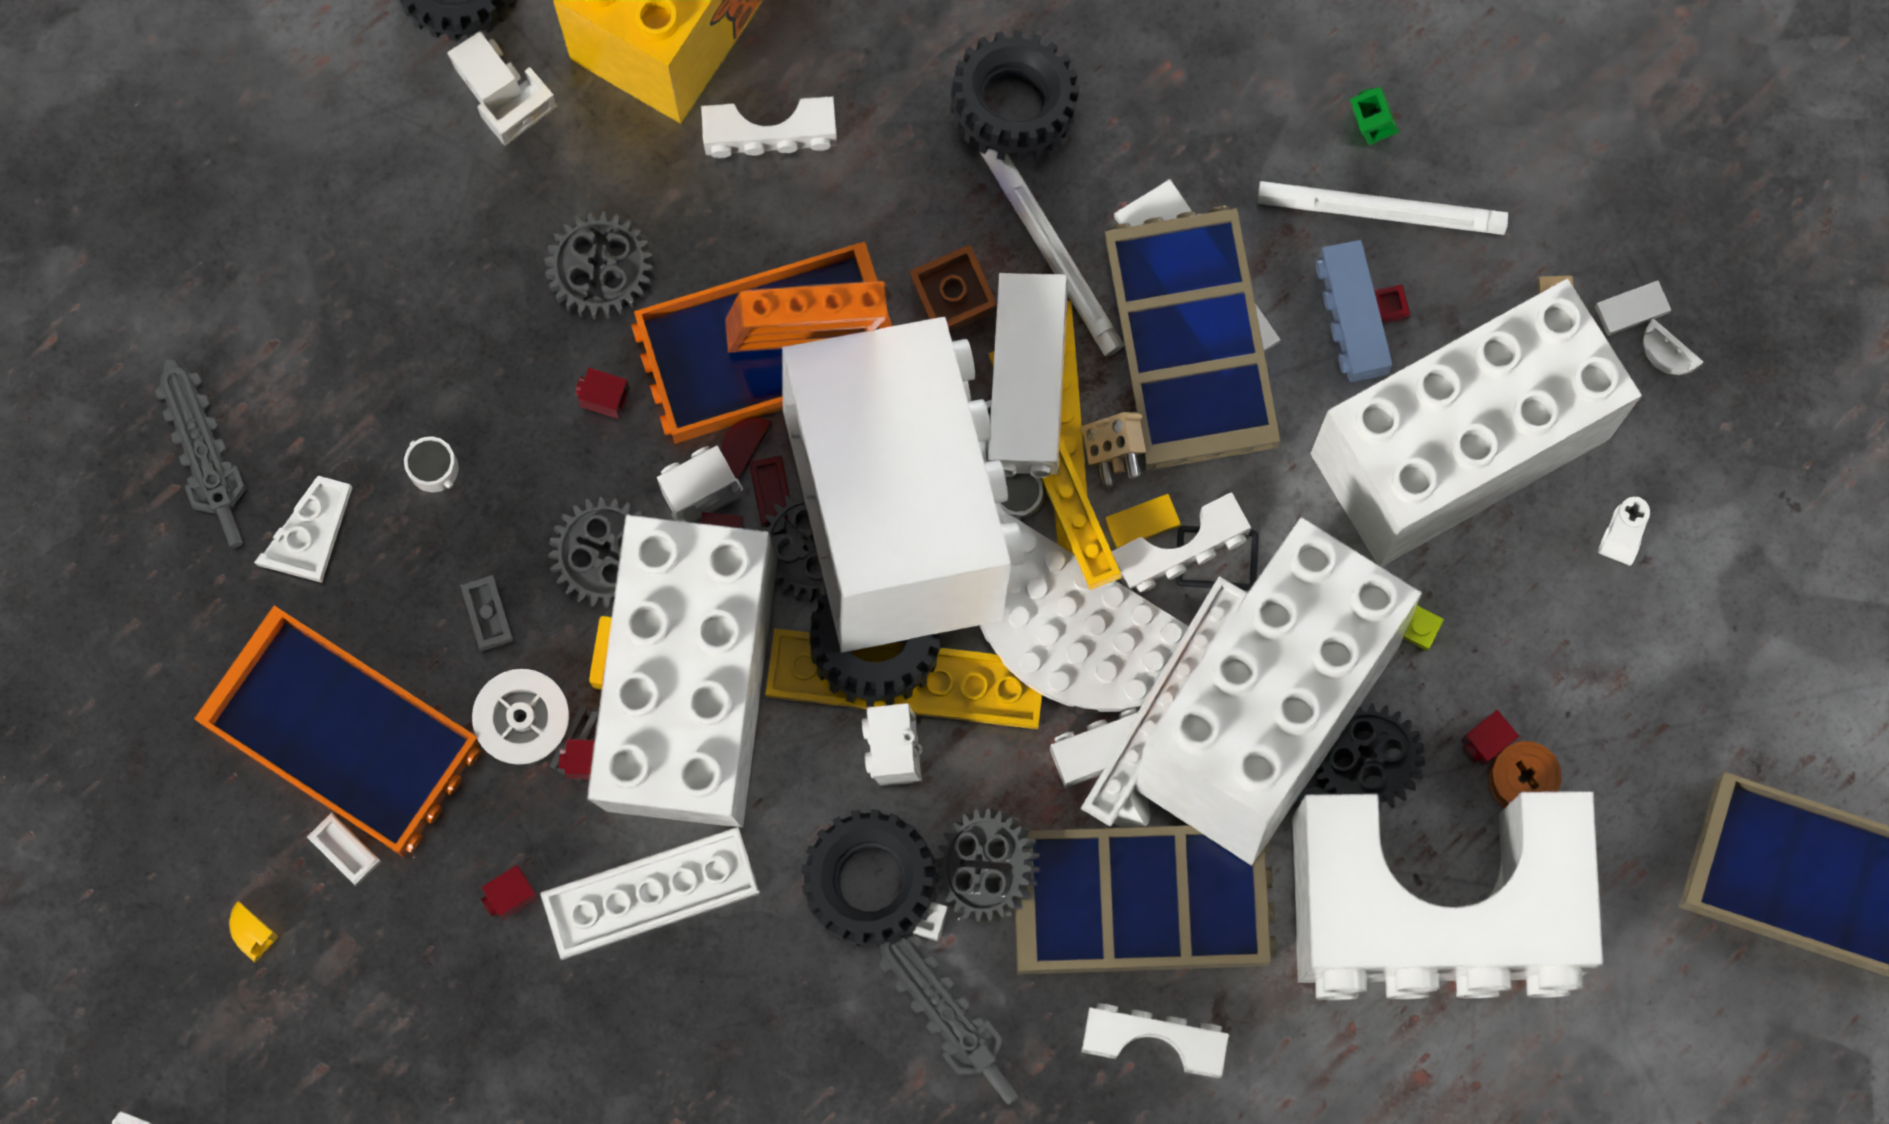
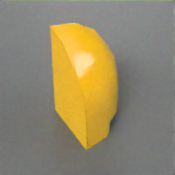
M237 901L233 906L229 919L232 939L239 949L256 963L279 936L240 901Z

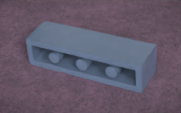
M1362 240L1322 247L1319 259L1315 260L1318 278L1324 279L1326 291H1323V299L1326 310H1332L1334 322H1331L1334 342H1340L1342 353L1338 355L1341 372L1348 374L1349 383L1389 375L1393 364Z

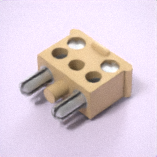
M1122 412L1083 425L1080 428V432L1084 436L1088 464L1099 466L1102 486L1109 487L1114 484L1111 464L1115 474L1125 472L1124 460L1126 461L1128 477L1136 478L1140 476L1137 455L1146 453L1140 422L1142 420L1141 414Z

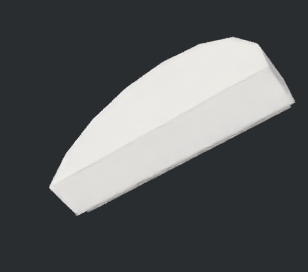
M1652 318L1644 331L1643 348L1646 357L1654 367L1664 373L1682 375L1691 373L1702 365L1703 361Z

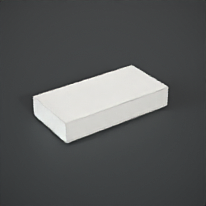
M1659 281L1598 302L1595 305L1608 336L1671 312Z
M333 813L328 815L307 836L356 886L382 862Z

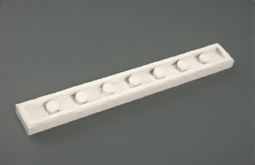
M1218 577L1082 805L1081 809L1111 827L1137 783L1145 741L1248 594L1247 592L1222 577Z

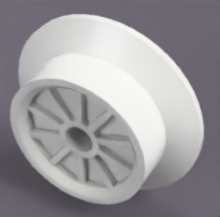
M529 669L506 671L491 679L479 692L472 712L473 729L481 746L494 758L505 763L517 765L537 762L551 754L559 746L566 734L569 723L567 700L559 686L548 676ZM520 715H527L525 721L517 722Z

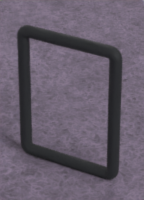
M1184 525L1179 527L1177 532V548L1184 546V532L1198 533L1200 526ZM1250 529L1247 535L1252 536L1250 584L1232 583L1242 590H1251L1257 581L1259 536L1257 531ZM1182 574L1175 578L1179 586L1212 588L1215 584L1213 581L1182 580Z

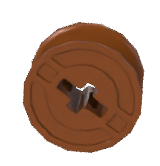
M1521 741L1507 746L1492 762L1488 772V788L1493 799L1503 809L1520 793L1558 792L1562 782L1561 767L1556 756L1545 746L1533 741ZM1525 772L1529 773L1531 778L1528 782L1526 781L1522 784L1518 777L1521 773L1522 775Z

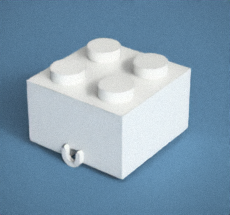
M709 446L697 450L691 455L692 459L681 465L676 462L665 467L661 471L662 475L657 477L661 492L673 512L672 517L674 521L693 523L702 518V512L711 513L741 497L740 491L743 488L738 478L736 479L718 446L711 449Z
M909 704L867 708V718H862L863 736L870 745V752H865L867 773H870L871 778H874L881 787L922 783L920 755L923 748L918 743L916 715Z

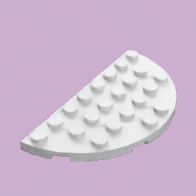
M1002 510L1004 524L1016 522L1019 527L1025 561L1024 564L1017 565L1020 592L1006 595L1003 620L980 625L987 642L989 641L994 651L1002 659L1005 667L1020 681L1051 700L1071 707L1078 706L1095 709L1100 712H1119L1132 708H1141L1189 626L1117 581L1089 591L1074 554Z

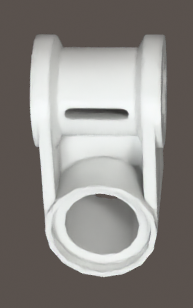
M1635 496L1629 497L1617 506L1598 549L1599 554L1629 566L1632 565L1639 551L1642 535L1650 516V508L1645 500ZM1630 508L1634 510L1633 516L1636 517L1633 521L1629 520L1630 514L1626 512Z

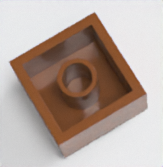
M970 244L909 271L929 319L945 317L949 333L997 312V303Z

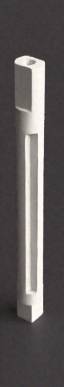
M989 149L986 154L981 153L1053 273L1067 275V295L1104 356L1114 355L1124 347V343L1008 154H1005L1004 160L997 159L998 152Z
M1260 181L1257 204L1502 235L1505 234L1508 221V212Z

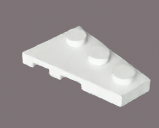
M317 476L295 506L294 512L282 528H279L273 536L274 540L264 554H260L254 563L257 566L322 583L352 486L347 483Z

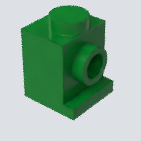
M1381 86L1375 89H1365L1358 96L1350 99L1361 133L1369 145L1400 133L1388 99Z

